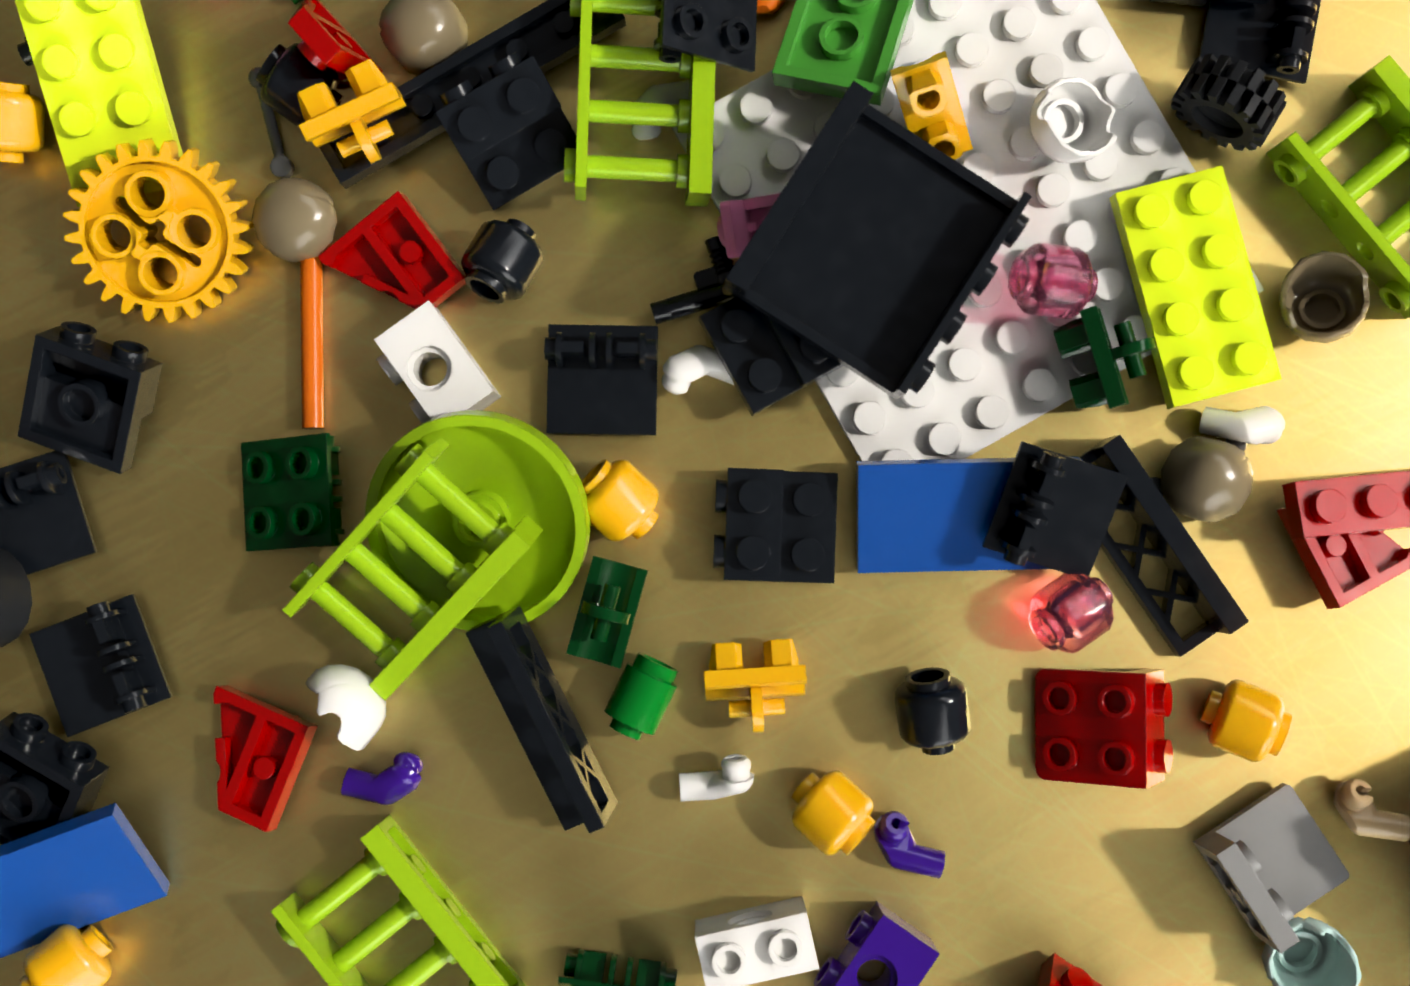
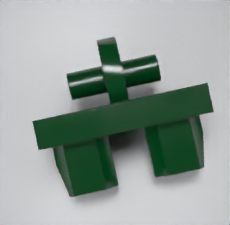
M1093 306L1080 310L1081 318L1070 321L1053 331L1062 359L1092 351L1098 370L1097 372L1069 380L1076 408L1100 407L1108 404L1109 409L1129 404L1117 361L1124 359L1129 379L1146 375L1141 353L1156 348L1154 338L1149 337L1136 341L1131 322L1126 321L1114 325L1119 346L1112 348L1101 309Z
M593 556L566 654L594 660L621 669L648 570Z

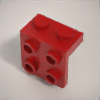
M1056 668L1040 670L1035 677V768L1037 775L1044 780L1148 789L1164 781L1165 773H1170L1173 763L1172 743L1169 739H1165L1164 717H1169L1171 714L1173 695L1171 685L1164 683V669L1141 668L1128 672Z

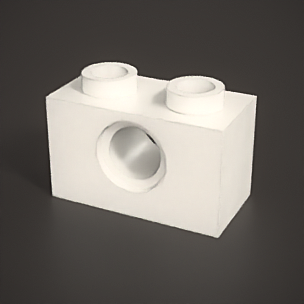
M429 300L374 339L384 353L377 358L379 365L395 385L403 381L415 396V399L409 403V406L421 423L450 412L484 410L501 398V395L442 313ZM436 358L444 359L447 365L444 379L433 386L425 385L422 379V371L426 363Z
M803 896L695 920V941L705 986H746L820 969Z

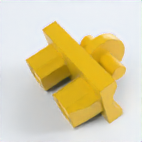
M945 51L935 54L918 64L890 70L909 131L954 160L960 158L963 152L973 149Z
M368 59L349 68L345 72L357 98L338 106L325 82L314 84L299 91L297 98L302 115L306 121L299 124V127L307 142L312 141L315 147L318 148L348 133L354 132V135L336 143L343 158H346L363 150L367 159L372 164L382 159L376 143L393 136L394 132L387 119L369 128L367 125L407 105L393 82L388 83V80L375 63Z
M776 639L763 642L764 667L743 668L740 643L713 644L709 662L710 671H704L706 701L750 699L728 701L729 717H751L753 733L764 732V716L784 715L785 701L784 698H762L805 695V684L807 683L806 666L799 665L792 639Z

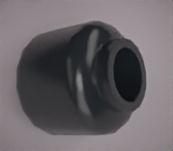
M294 43L288 48L279 44L268 56L256 77V81L262 84L260 92L262 101L298 127L299 124L306 122L297 98L299 91L314 84L325 82L339 106L344 96L336 91L340 83L337 72L330 67L321 71L314 66L298 49L297 45L299 43Z
M512 218L508 219L507 222L492 220L483 223L461 260V266L466 274L465 282L467 286L483 299L497 304L503 303L504 300L521 298L544 260L542 250L535 241V232L527 224Z
M923 668L909 673L906 676V682L902 683L895 691V707L901 738L911 746L922 748V752L927 755H943L954 750L955 744L964 740L971 731V719L965 684L958 678L950 676V672L943 668Z

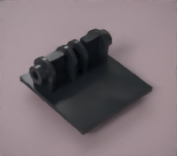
M658 0L661 3L656 5L655 15L660 18V22L658 23V38L654 40V49L659 51L660 61L677 63L682 60V53L745 71H755L757 0Z
M1209 0L1199 56L1204 58L1206 54H1213L1218 59L1221 54L1230 56L1232 63L1237 64L1238 60L1241 59L1249 63L1248 69L1255 71L1257 68L1266 72L1264 77L1305 84L1321 0H1270L1265 5L1228 0Z
M549 324L548 337L545 338L544 345L545 360H548L546 433L656 436L658 326Z
M1021 441L982 546L1004 553L1003 558L1017 565L1025 566L1026 561L1088 580L1129 476Z
M56 450L0 468V548L9 551L22 564L26 575L97 553L68 455Z
M135 594L110 603L109 601L94 604L87 607V612L29 634L67 737L173 697Z

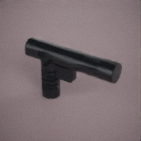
M719 236L705 241L708 253H710L709 257L712 259L711 263L714 265L711 268L694 273L697 290L650 304L656 325L719 306L736 297L734 294L725 295L722 291L725 279L734 266V261L727 257L726 248L721 244Z

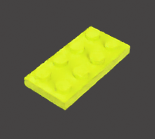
M15 0L72 189L78 187L89 188L79 175L82 169L93 168L102 173L95 158L98 154L108 152L118 160L116 155V145L129 143L138 154L139 140L152 138L159 154L164 141L174 140L178 146V157L181 158L183 152L140 0ZM152 177L146 179L144 183L145 194L163 191L162 185ZM76 201L77 207H81V204Z
M1223 165L1117 192L1112 195L1109 200L1147 338L1153 337L1156 348L1151 350L1167 409L1281 380L1282 377Z

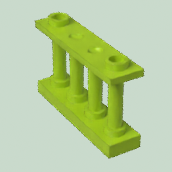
M570 0V17H581L576 148H565L564 182L575 183V200L586 201L587 178L675 182L676 188L685 189V206L707 207L712 194L716 62L682 53V60L680 62L666 63L659 60V51L651 47L591 44L592 12L656 16L655 7L661 3L658 0ZM591 67L679 72V78L689 79L688 99H679L678 104L590 99ZM589 122L677 127V133L687 134V154H677V159L588 155Z
M1389 54L1348 86L1357 96V102L1305 143L1295 131L1266 154L1274 162L1273 167L1277 176L1288 186L1295 187L1358 264L1365 268L1368 276L1379 287V295L1386 306L1407 319L1410 318V266L1391 244L1410 229V200L1377 227L1356 203L1358 199L1402 163L1410 160V78ZM1370 118H1375L1392 138V144L1341 185L1320 159Z
M443 438L438 439L426 450L419 444H416L394 468L401 475L400 479L321 567L312 562L289 586L297 594L282 610L291 618L312 599L378 657L375 663L382 670L369 686L385 701L519 560L543 531L528 515L513 529L506 522L500 526L440 472L433 463L449 447V444ZM416 482L484 542L481 548L489 555L477 568L469 561L465 565L397 505ZM380 522L387 526L448 581L445 587L453 594L442 606L433 599L429 603L362 544ZM345 561L413 620L409 625L417 632L406 644L399 637L393 641L327 582Z
M391 815L387 816L360 838L366 846V849H364L365 857L307 904L304 903L295 891L270 911L277 919L276 928L283 940L294 948L299 947L329 986H370L355 965L413 918L416 920L424 919L436 935L434 937L435 944L384 986H420L448 962L453 965L458 962L471 979L469 986H526ZM378 874L381 876L388 874L401 890L399 893L400 900L340 948L320 921Z

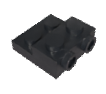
M517 51L488 67L493 78L473 89L467 79L441 94L439 97L444 107L435 111L493 210L564 170L565 148H576L577 136L534 56L532 55L522 61Z
M737 296L699 316L700 324L752 416L843 367L842 364Z
M63 322L61 326L36 334L17 437L118 474H122L132 468L141 420L153 413L163 363L148 358L149 349L142 344L119 340L115 341L112 345L96 339L97 330L90 325L80 322Z
M728 468L727 480L716 479L715 513H726L725 535H714L713 568H724V580L834 583L838 473Z
M13 712L0 721L1 845L89 812L95 803L109 770V766L96 759L97 752L91 745L81 741L66 742L48 731V722L43 717L33 713L18 714Z

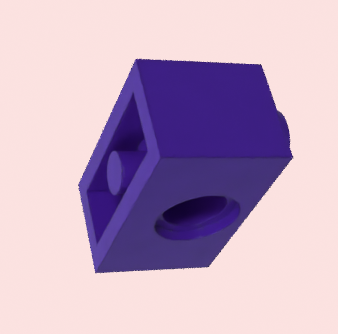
M876 901L869 913L862 910L854 918L845 935V939L849 941L837 960L831 956L825 961L814 980V986H919L940 953L931 938ZM869 960L882 961L885 963V970L876 980L865 981L857 976V972L864 962Z

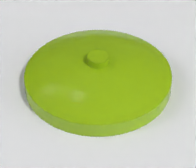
M462 410L446 413L423 422L398 440L377 466L367 493L365 517L400 479L401 475L394 468L416 444H419L426 450L438 439L443 438L449 444V447L433 463L440 472L500 526L506 522L513 529L528 515L543 529L532 546L454 628L470 630L472 627L517 606L521 607L528 622L534 620L548 611L563 597L575 580L587 553L591 522L587 507V495L576 469L563 451L545 434L535 427L505 414L483 410ZM418 482L397 503L402 510L464 565L469 561L477 568L489 555L481 548L484 542ZM382 522L370 533L368 541L371 552L428 603L433 599L442 606L453 594L445 587L448 581Z

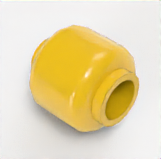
M0 82V162L24 163V152H37L44 147L45 105L40 97L30 94V85Z
M604 459L594 466L582 479L587 495V507L591 525L608 540L620 541L630 535L635 539H639L657 521L659 515L654 511V508L659 498L658 489L629 461L616 460L610 463Z
M1235 679L1226 685L1222 693L1215 690L1210 691L1200 721L1210 724L1208 739L1212 746L1248 761L1259 762L1268 753L1274 756L1279 754L1291 725L1292 714L1285 712L1284 700L1277 693L1243 680Z
M834 770L826 773L821 779L814 773H811L791 796L798 804L792 815L794 827L825 855H833L841 850L847 856L876 823L870 816L873 810L872 799L840 771Z
M64 924L58 927L25 957L23 962L25 975L20 979L21 985L102 986L111 976L112 968L107 955L113 950V947L108 939L92 925L83 931L73 925Z

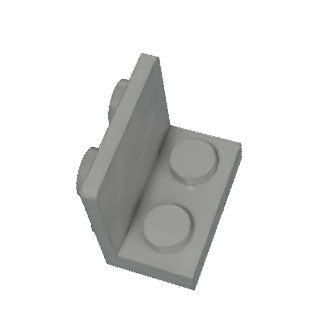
M1285 783L1279 784L1193 841L1254 935L1279 953H1283L1300 941L1288 921L1293 919L1296 913L1349 878V872L1294 789Z

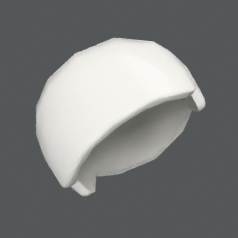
M1081 77L1059 78L1051 82L1035 98L1030 111V131L1038 149L1058 163H1083L1101 155L1116 141L1117 136L1110 133V124L1115 108L1102 100L1097 88Z
M335 664L316 669L307 679L306 686L318 694L317 714L319 716L327 713L337 714L341 719V726L337 733L338 740L353 750H363L376 735L386 718V701L369 686L373 679L358 668L344 664Z

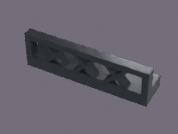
M1121 435L1106 438L1079 456L1085 462H1095L1097 466L1129 476L1120 497L1123 504L1118 503L1116 510L1130 513L1136 521L1137 528L1134 545L1115 542L1107 531L1101 548L1175 656H1183L1216 632L1232 634L1249 622ZM1146 537L1155 550L1144 548ZM1121 550L1132 552L1130 563ZM1142 555L1159 557L1167 566L1168 574L1164 591L1146 588L1139 578ZM1177 582L1186 595L1175 593ZM1152 595L1163 597L1161 608L1154 600ZM1174 600L1192 603L1204 620L1203 624L1182 638L1170 623Z
M517 606L472 627L465 634L564 830L566 831L582 823L585 824L589 833L604 828L618 801L521 607Z

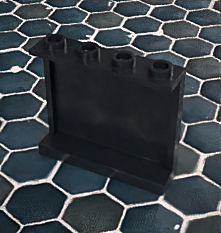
M853 81L725 279L724 289L891 397L898 399L905 395L909 389L917 394L932 374L936 364L928 358L940 340L948 345L962 327L967 315L959 311L971 292L980 296L994 277L998 266L993 264L991 260L1001 244L1010 248L1026 227L1029 218L1023 215L1022 212L1032 196L1024 192L1015 200L869 105L874 93Z

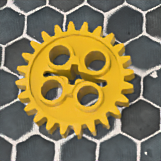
M152 138L139 140L138 154L129 143H122L116 145L118 160L108 152L95 156L102 173L93 168L82 169L79 175L89 188L78 187L69 189L68 194L80 203L81 207L63 212V217L77 223L79 230L65 235L64 240L81 244L83 251L75 255L71 262L72 264H90L92 270L87 274L83 282L87 285L101 280L106 284L101 295L103 302L120 295L123 297L121 313L128 314L140 304L142 305L144 320L151 321L158 316L162 308L168 323H171L181 317L182 307L191 319L202 314L201 301L211 309L222 303L217 289L230 294L238 288L235 281L229 276V273L243 275L248 272L249 267L239 260L237 255L247 254L254 250L253 244L240 239V233L254 226L251 221L238 219L236 214L237 211L249 204L247 199L231 200L228 196V193L233 189L237 181L233 178L218 182L214 178L220 166L217 160L209 162L202 167L198 166V148L187 149L180 158L178 157L177 142L174 140L164 141L158 154ZM148 177L156 179L163 187L165 194L161 206L154 205L145 196L144 183ZM121 196L125 197L127 204L133 210L125 209L119 203V198ZM192 215H198L208 222L211 229V238L208 243L198 241L191 234L189 221ZM113 220L122 222L128 228L131 235L128 247L117 244L111 235ZM159 221L166 225L163 231V236L166 240L161 242L154 237L158 228L153 223ZM188 253H193L200 258V266L193 263ZM159 257L166 258L175 266L177 271L175 284L162 280L158 275L156 262Z

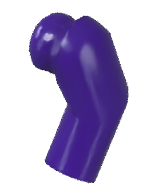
M401 752L395 756L393 766L388 767L380 774L348 768L342 783L341 794L381 805H391L417 789L422 780L419 774L423 769V762L416 754Z
M890 811L881 815L876 820L874 835L887 863L896 869L939 879L945 865V851L917 845L908 827L910 823L904 814L898 811Z

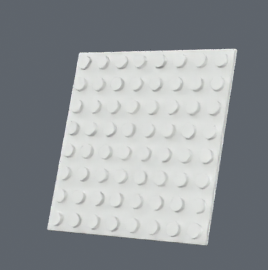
M914 0L893 69L918 64L935 54L945 51L973 147L972 150L963 152L962 156L955 159V161L1015 200L1024 192L1032 197L1022 212L1023 215L1029 218L1026 227L1010 248L1004 244H1001L991 260L993 264L998 266V270L980 296L971 292L959 310L967 315L965 322L948 345L941 340L928 358L936 366L917 394L909 389L905 395L895 399L845 366L816 381L860 461L965 459L1072 399L1073 395L1069 380L1097 372L1098 370L1092 351L1062 359L1053 331L1070 321L1081 318L1080 310L1093 306L1101 309L1112 348L1119 346L1114 325L1126 321L1131 322L1136 341L1147 338L1109 198L1117 192L1196 171L1096 0ZM773 70L714 102L711 198L718 211L720 212V202L781 193L842 98L776 86L773 82ZM890 75L881 106L869 105L907 129ZM1081 77L1094 85L1101 94L1102 100L1115 108L1110 124V133L1117 136L1116 141L1101 155L1083 163H1058L1038 149L1030 131V111L1035 98L1051 82L1059 78ZM672 127L687 154V134L677 133V127ZM1251 267L1259 294L1264 291V288ZM1151 350L1141 353L1142 359L1152 354ZM1124 359L1118 360L1119 371L1126 369Z

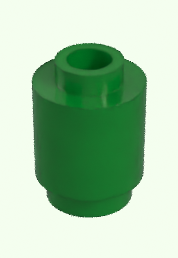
M638 652L633 664L627 662L604 710L605 713L613 718L609 726L617 732L636 740H640L643 732L654 735L677 688L673 681L678 671L651 656Z

